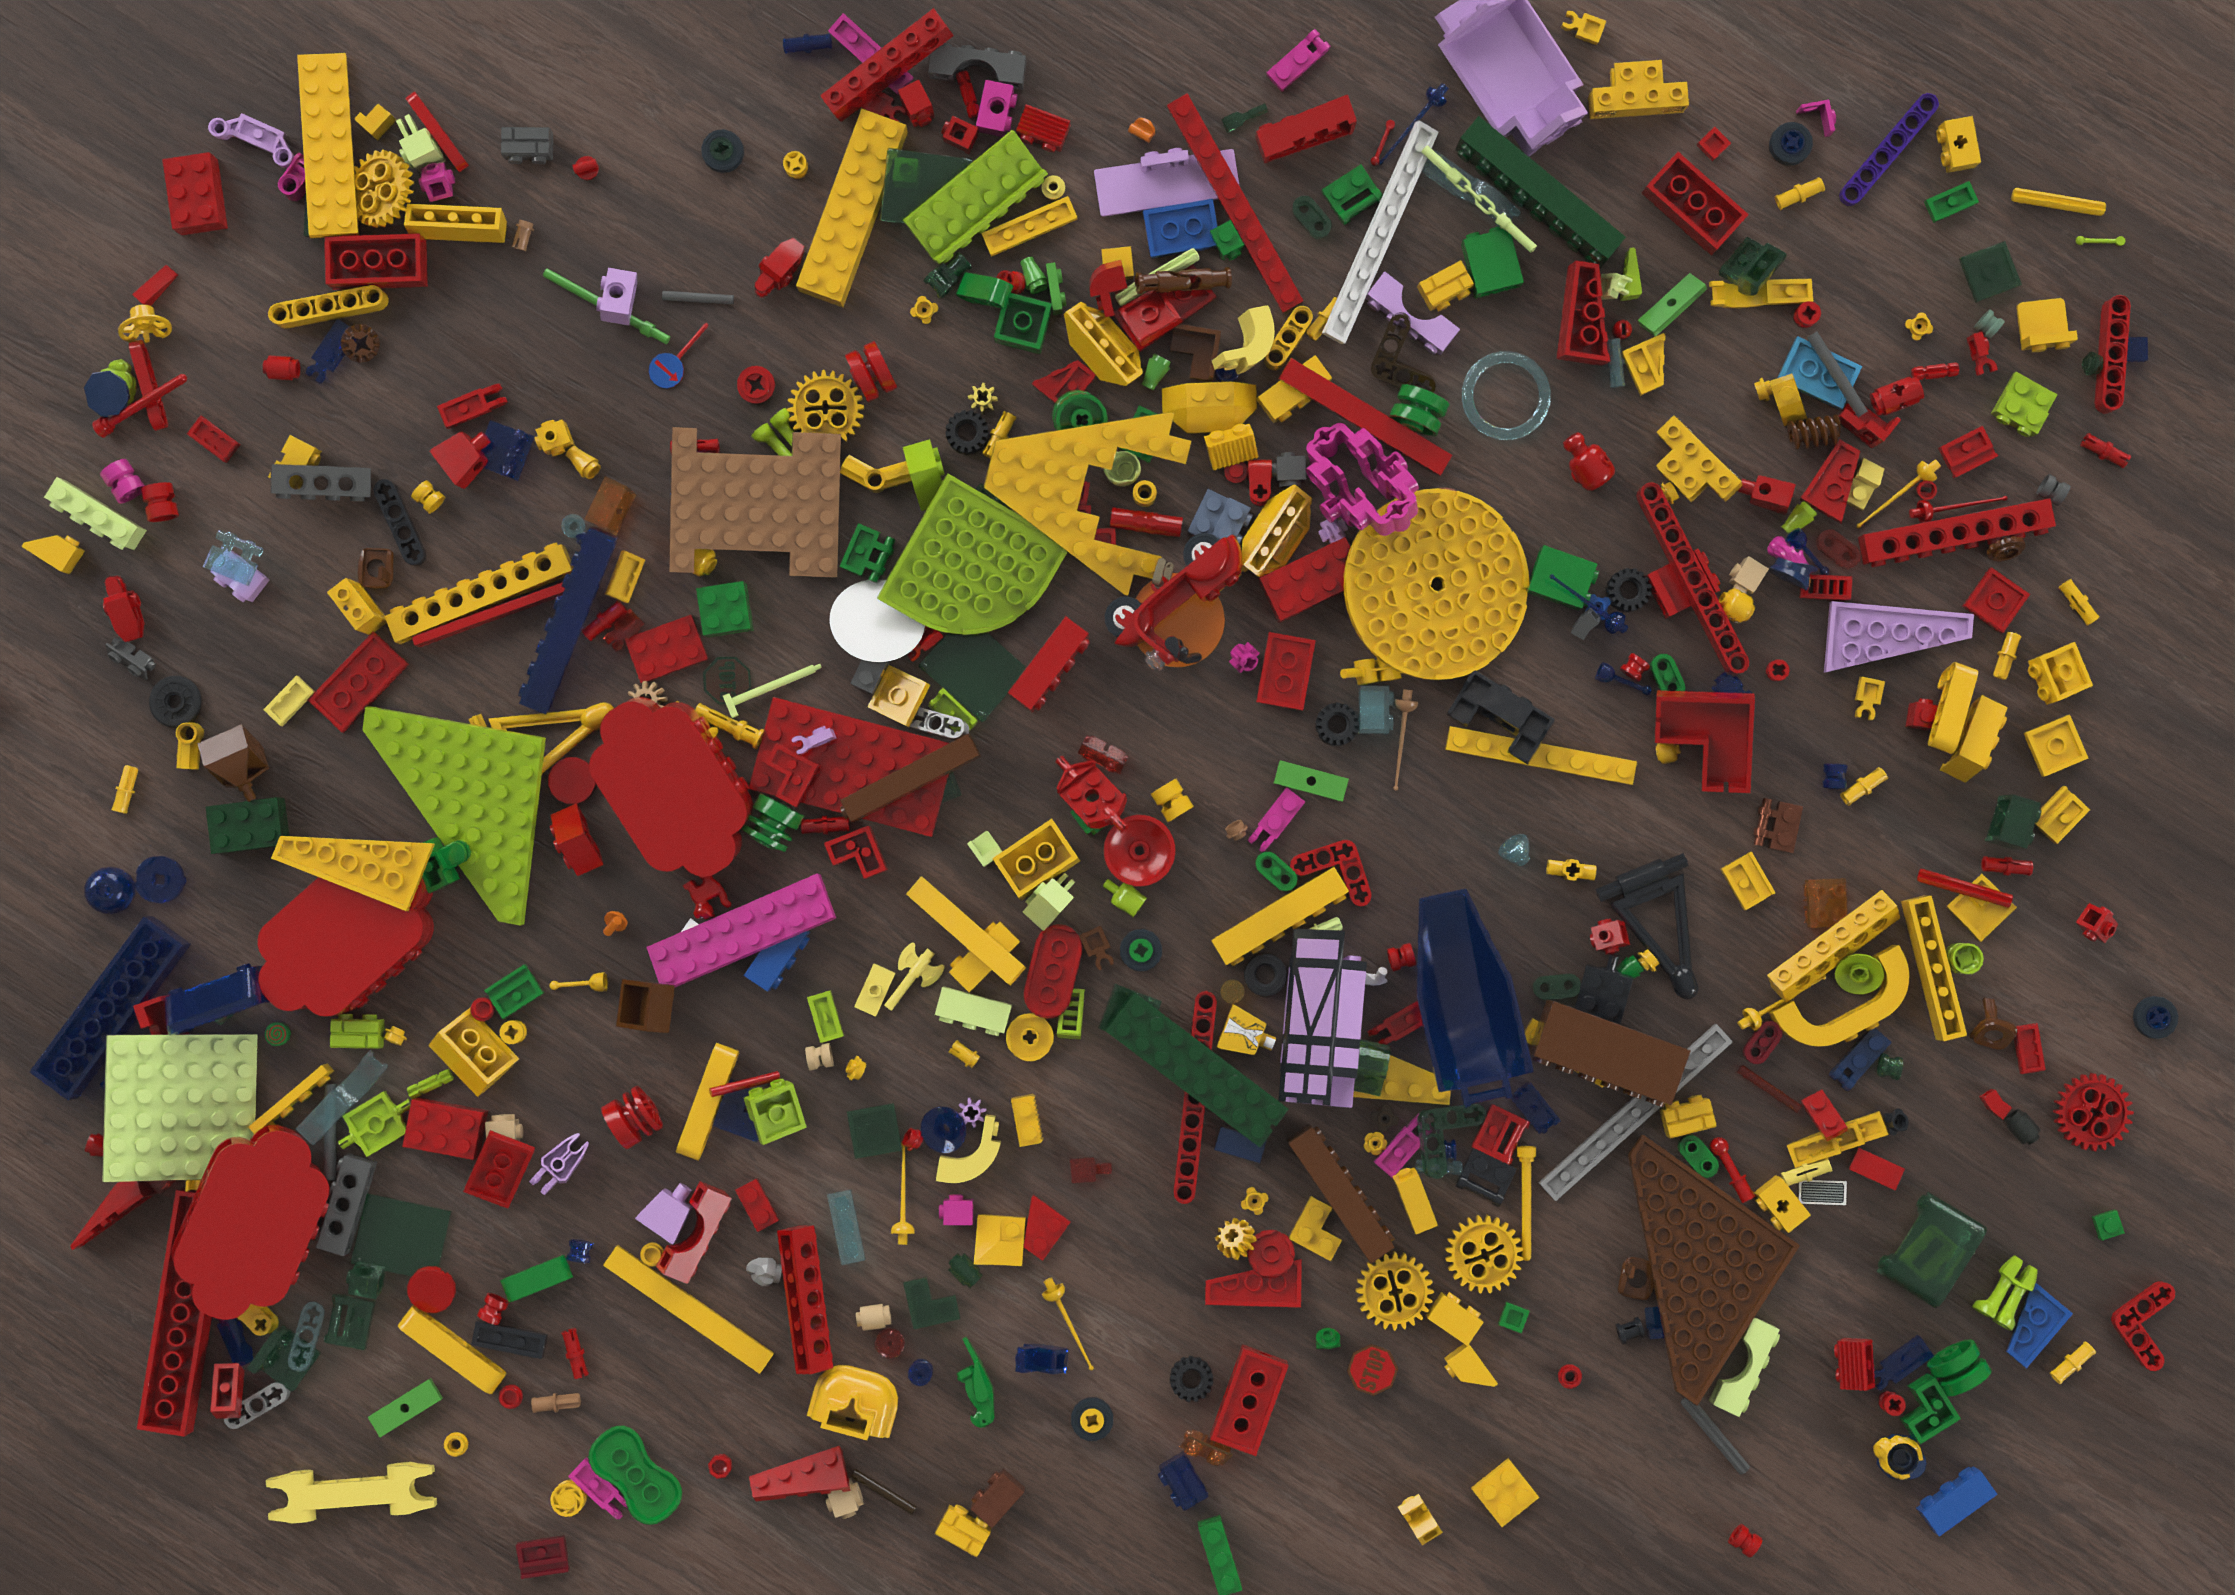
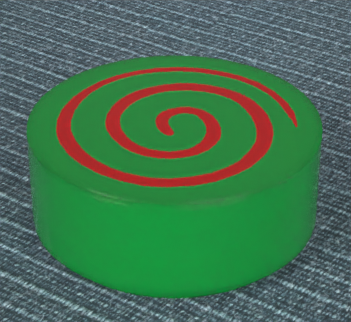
M282 1022L272 1023L265 1030V1039L272 1046L286 1044L291 1036L289 1027Z

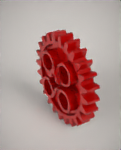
M2090 1073L2088 1079L2085 1074H2080V1081L2077 1078H2071L2073 1085L2064 1084L2067 1091H2058L2062 1099L2054 1100V1103L2060 1106L2059 1109L2053 1110V1113L2060 1116L2054 1122L2062 1124L2058 1132H2067L2064 1139L2071 1140L2073 1138L2071 1145L2078 1146L2080 1144V1148L2087 1150L2089 1147L2091 1151H2097L2098 1146L2101 1150H2106V1143L2114 1147V1139L2123 1140L2121 1132L2129 1133V1130L2124 1127L2125 1124L2133 1123L2127 1119V1115L2134 1114L2133 1111L2127 1110V1107L2133 1104L2131 1101H2125L2129 1093L2120 1092L2123 1085H2114L2115 1079L2109 1078L2106 1081V1075L2100 1074L2097 1079L2095 1073ZM2088 1090H2091L2093 1093V1097L2089 1102H2087L2085 1099V1093ZM2112 1102L2113 1111L2108 1114L2106 1112V1105ZM2092 1108H2094V1111L2096 1112L2095 1116H2093V1113L2090 1112ZM2079 1110L2081 1118L2078 1122H2074L2073 1114ZM2099 1122L2101 1124L2102 1129L2101 1132L2096 1135L2094 1132V1126L2096 1123Z

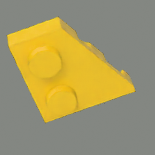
M1664 333L1621 352L1640 396L1664 385Z

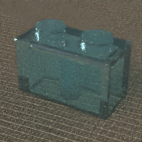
M1389 686L1359 687L1358 735L1389 734V729H1393V715H1389V706H1393L1394 697L1393 691H1389Z

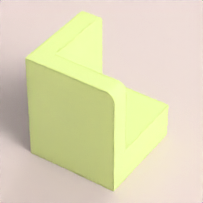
M988 831L967 843L984 867L994 861L992 858L1003 852Z

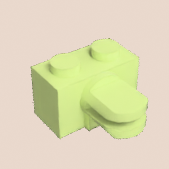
M410 114L406 115L405 119L413 133L411 135L401 118L396 120L404 136L403 139L399 140L402 149L399 151L411 169L416 168L421 173V168L430 163L446 161L431 133L425 128L418 130Z
M1066 873L1057 881L1052 878L1047 885L1042 882L1025 901L1028 906L1023 913L1043 931L1074 898L1067 891L1075 881L1071 879L1064 888L1061 886L1062 882L1068 877Z

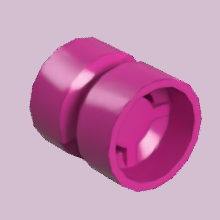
M120 459L111 463L100 473L105 484L108 487H112L111 493L120 504L138 497L141 494V488L145 486L139 476L133 475L134 469L127 459Z

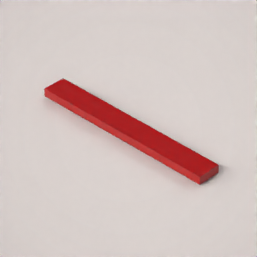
M1293 358L1289 359L1278 378L1360 429L1365 428L1373 437L1438 476H1441L1452 457V454Z
M587 573L417 634L412 637L415 646L423 647L598 584V581L594 574Z

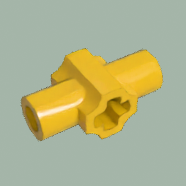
M1567 859L1565 862L1548 860L1546 874L1563 876L1564 880L1575 881L1577 878L1595 880L1596 866L1579 864V861L1574 859ZM1572 863L1573 868H1576V873H1572L1569 876L1570 872H1566V867H1571Z

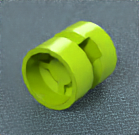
M1954 943L1946 949L1951 972L1973 974L1983 965V953L1974 944Z

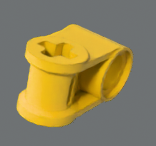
M250 1304L248 1309L237 1317L258 1336L274 1332L279 1325L278 1317L267 1306L261 1307ZM264 1319L267 1321V1322L265 1323V1327H266V1328H263V1326H262V1325L264 1324V1321H263Z

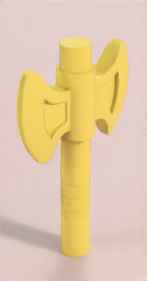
M910 943L905 947L899 957L898 969L901 971L909 967V973L884 1006L892 1011L919 976H922L921 987H927L940 978L944 971V965H929L935 953L927 948L918 957L915 953V943Z

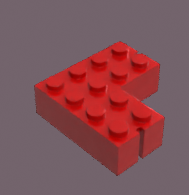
M1657 690L1655 743L1703 745L1702 791L1724 792V782H1728V792L1751 793L1754 693Z

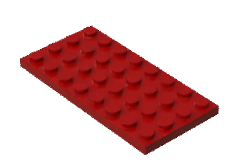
M773 697L749 789L776 795L786 775L765 764L775 744L779 743L797 753V750L803 748V742L793 743L792 739L795 736L808 738L813 735V730L823 726L826 729H833L837 738L816 748H811L804 754H799L820 765L801 803L842 813L840 807L843 806L840 801L841 799L949 743ZM949 774L862 819L932 837Z

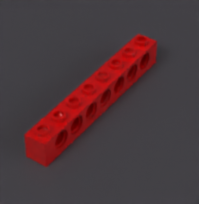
M2049 498L1868 533L1859 536L1858 541L1863 565L1871 564L1872 568L1886 565V561L1894 559L1895 563L1908 561L1909 556L1918 555V559L1933 556V551L1941 550V554L1955 552V547L1964 546L1965 550L1979 547L1980 542L1987 541L1988 545H1991L2005 537L2011 538L2016 536V538H2026L2025 534L2034 532V536L2048 534V529L2055 527L2056 523L2051 499ZM2024 515L2030 518V526H2026L2023 523ZM2001 519L2007 522L2008 528L2006 531L2002 530L1999 526ZM1977 524H1981L1984 527L1983 535L1977 533ZM1954 528L1961 532L1960 540L1954 538ZM1930 533L1937 535V544L1931 543L1929 539ZM1908 537L1914 540V549H1910L1906 545ZM1884 542L1890 543L1892 547L1890 554L1883 550Z

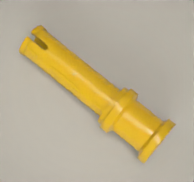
M702 703L697 705L696 712L700 717L704 716L709 724L729 732L737 741L743 740L751 744L754 749L760 746L765 730H758L749 726L744 720H734Z

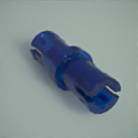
M804 34L803 37L783 38L785 54L800 51L811 53L812 50L832 49L831 34L813 36Z

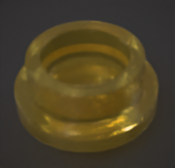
M1228 980L1222 985L1220 993L1224 1001L1234 1004L1243 998L1244 987L1237 980Z

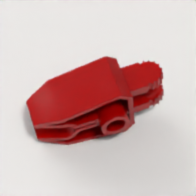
M791 238L782 242L769 257L765 256L758 266L760 268V276L754 285L757 297L763 298L768 296L774 288L780 290L783 287H787L792 281V275L800 266L804 255V246L796 239Z
M109 576L104 582L108 597L103 598V609L106 615L109 616L114 631L124 642L142 638L144 620L138 594L133 590H127L121 576Z

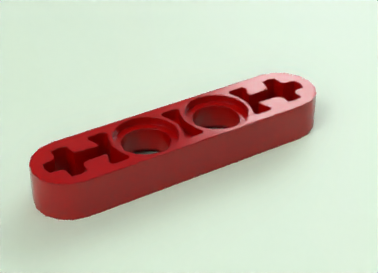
M414 91L405 99L459 172L469 166L417 93Z
M137 340L129 343V351L141 393L144 397L157 389L158 385L147 347L143 340ZM159 398L146 406L150 424L155 431L168 428V420L163 402Z

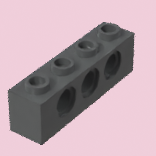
M271 464L270 493L276 494V498L291 499V494H300L301 499L315 500V495H325V500H340V496H350V501H365V497H370L371 468ZM294 475H299L303 480L302 486L298 489H293L289 485V479ZM318 476H324L327 479V486L322 490H318L314 486V480ZM341 478H350L352 486L349 490L343 491L339 488L338 483Z
M351 1153L340 1158L336 1168L339 1174L337 1180L333 1181L329 1191L332 1197L328 1210L323 1217L325 1220L323 1226L319 1227L315 1240L318 1241L316 1248L341 1256L350 1253L377 1161ZM349 1175H353L355 1177V1187H351L347 1183V1177ZM342 1198L348 1200V1210H344L340 1206V1200ZM335 1221L341 1223V1233L334 1230L333 1223Z

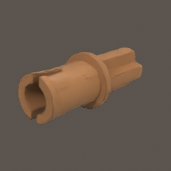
M554 1393L553 1396L533 1397L531 1401L532 1411L537 1413L554 1410L556 1413L561 1409L578 1408L581 1405L580 1394L558 1395Z

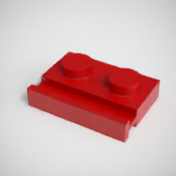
M1983 426L1938 448L1948 469L1951 470L1953 478L1998 457Z

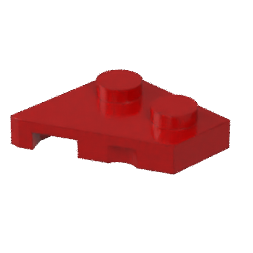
M1077 360L1039 380L1033 381L1031 385L1052 402L1056 403L1058 398L1066 392L1073 390L1085 391L1095 379L1096 374Z
M1033 1195L1023 1247L1043 1261L1071 1221L1036 1195Z

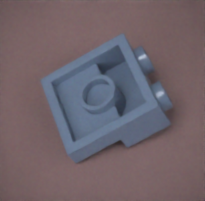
M1207 489L1187 532L1194 536L1201 533H1209L1219 539L1227 538L1233 534L1236 536L1238 543H1240L1243 537L1239 535L1242 526L1248 527L1253 516L1249 513L1251 507Z

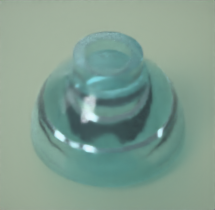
M1517 834L1510 837L1500 846L1498 854L1505 861L1517 863L1518 866L1526 864L1530 860L1528 855L1530 851L1528 837L1525 834Z

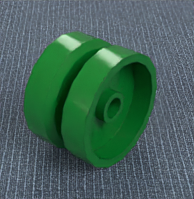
M1402 384L1397 395L1401 403L1393 405L1389 417L1414 432L1427 436H1437L1441 427V422L1438 418L1446 415L1450 405L1448 401L1423 388Z
M1073 390L1063 394L1056 401L1052 411L1053 425L1056 430L1106 423L1108 421L1106 409L1100 400L1083 390ZM1078 414L1083 416V418L1080 421L1076 419V416Z
M1972 1339L1959 1341L1944 1348L1927 1362V1367L1935 1378H1940L1938 1383L1947 1397L1956 1396L1973 1389L1991 1374V1368L1986 1360L1978 1358L1980 1350Z

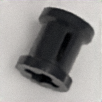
M1635 1317L1634 1321L1622 1325L1619 1323L1615 1324L1622 1345L1626 1344V1341L1637 1337L1645 1338V1332L1639 1317Z

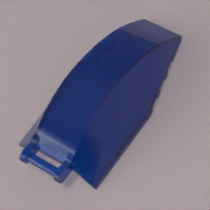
M1467 889L1419 898L1417 1001L1438 1092L1460 1089L1464 1108L1471 1107L1473 1103L1501 1097L1506 1099L1512 1098L1509 1078L1534 1072L1512 977L1490 938V934L1486 930ZM1500 1080L1502 1082L1501 1088L1474 1094L1468 1093L1467 1087Z

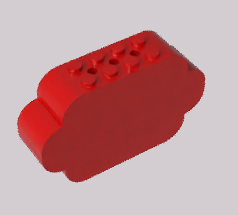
M635 697L618 705L604 716L600 726V734L604 744L599 746L591 755L589 762L590 774L650 866L659 871L666 872L684 866L687 871L696 876L707 877L714 875L727 867L741 850L742 836L739 830L749 821L748 817L753 812V801L747 791L749 786L743 777L739 778L736 774V765L729 756L726 758L722 752L723 745L716 736L713 738L709 732L710 725L704 716L700 717L693 707L682 702H673L660 708L655 701L649 698Z
M318 877L268 921L258 935L259 952L267 961L262 966L258 978L259 987L263 995L272 1005L284 1011L308 1008L319 1016H334L348 1013L356 1007L360 1009L369 1001L367 997L370 994L381 991L387 985L385 981L388 978L399 975L405 969L403 965L406 962L416 960L423 953L421 949L431 940L434 932L433 919L425 909L431 901L433 892L428 893L425 882L421 878L409 911H404Z
M268 1125L259 1129L252 1136L251 1140L242 1137L228 1138L222 1141L213 1151L171 1251L175 1270L183 1280L190 1283L193 1302L202 1313L221 1320L234 1319L242 1315L250 1304L266 1307L278 1303L285 1297L290 1285L296 1284L300 1273L297 1271L300 1262H305L309 1253L308 1243L310 1239H315L319 1230V1226H316L320 1217L325 1216L329 1206L326 1203L329 1196L328 1181L322 1171L315 1164L311 1163L310 1148L298 1132L281 1125Z

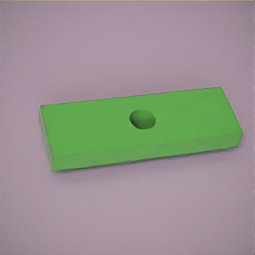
M1689 273L1638 320L1639 325L1656 337L1707 290L1706 284Z
M1280 760L1273 784L1343 802L1349 779ZM1308 777L1315 779L1313 786L1307 784Z
M430 1378L368 1416V1419L379 1437H382L442 1400L443 1397ZM403 1404L409 1406V1411L403 1408Z

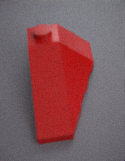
M118 1182L70 1245L71 1249L81 1248L157 1194L159 1191L153 1182Z

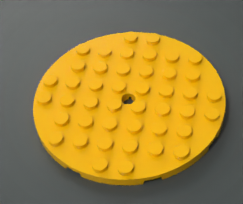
M1438 488L1423 489L1414 492L1418 513L1410 520L1411 523L1407 530L1402 532L1394 531L1387 536L1378 534L1371 525H1368L1361 531L1359 530L1346 560L1344 597L1347 611L1356 633L1364 645L1380 661L1392 669L1416 678L1430 680L1453 679L1468 675L1475 670L1477 671L1485 667L1511 643L1521 626L1527 609L1526 590L1529 586V571L1523 548L1514 531H1511L1503 517L1491 506L1472 495L1460 491ZM1395 498L1377 510L1380 516L1386 514L1388 505L1398 500ZM1434 578H1439L1442 581V588L1439 591H1435L1431 587Z

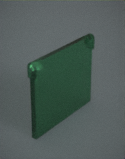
M888 148L880 220L904 223L903 219L972 163V159Z
M987 632L968 635L947 633L918 666L981 722L986 721L987 717L1005 698L1009 690L1027 668Z
M367 1193L351 1264L413 1276L418 1269L426 1266L439 1267L452 1211Z

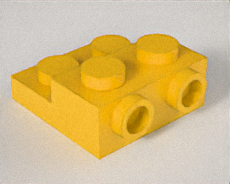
M2075 642L2028 661L2030 665L2028 673L2036 680L2039 687L2037 690L2038 697L2045 701L2046 705L2060 701L2093 686Z

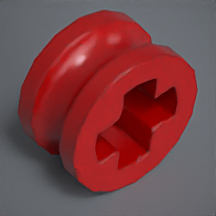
M1774 660L1766 667V675L1772 681L1784 680L1789 675V666L1784 660ZM1774 665L1776 667L1780 665L1782 666V676L1779 674L1774 675L1772 673V671L1775 670L1772 668Z

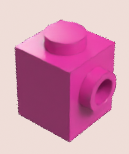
M951 1194L949 1199H944L943 1205H939V1219H943V1225H973V1199H963L961 1194Z

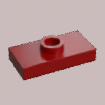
M202 415L187 432L188 436L225 463L229 461L241 445Z
M2038 1023L2016 1026L2018 1032L2014 1037L2020 1074L2045 1071Z

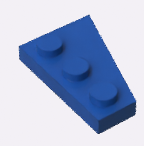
M2035 1283L2033 1291H2029L2006 1352L2024 1368H2027L2073 1313Z

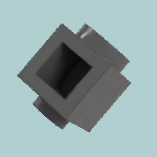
M1294 452L1281 453V457L1276 458V463H1272V478L1276 477V484H1279L1280 488H1289L1292 485L1302 487V483L1306 481L1305 456H1295Z

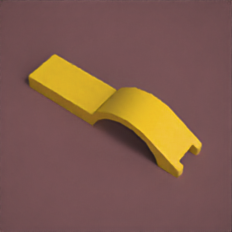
M1774 279L1746 284H1728L1724 281L1709 282L1713 295V300L1710 303L1711 306L1750 308L1763 305L1802 304L1807 301L1813 302L1812 279Z

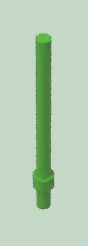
M548 268L544 271L543 277L597 306V295ZM631 315L629 324L639 329L641 334L648 338L651 336L664 344L669 342L670 336L656 329L654 324L649 321L644 322Z

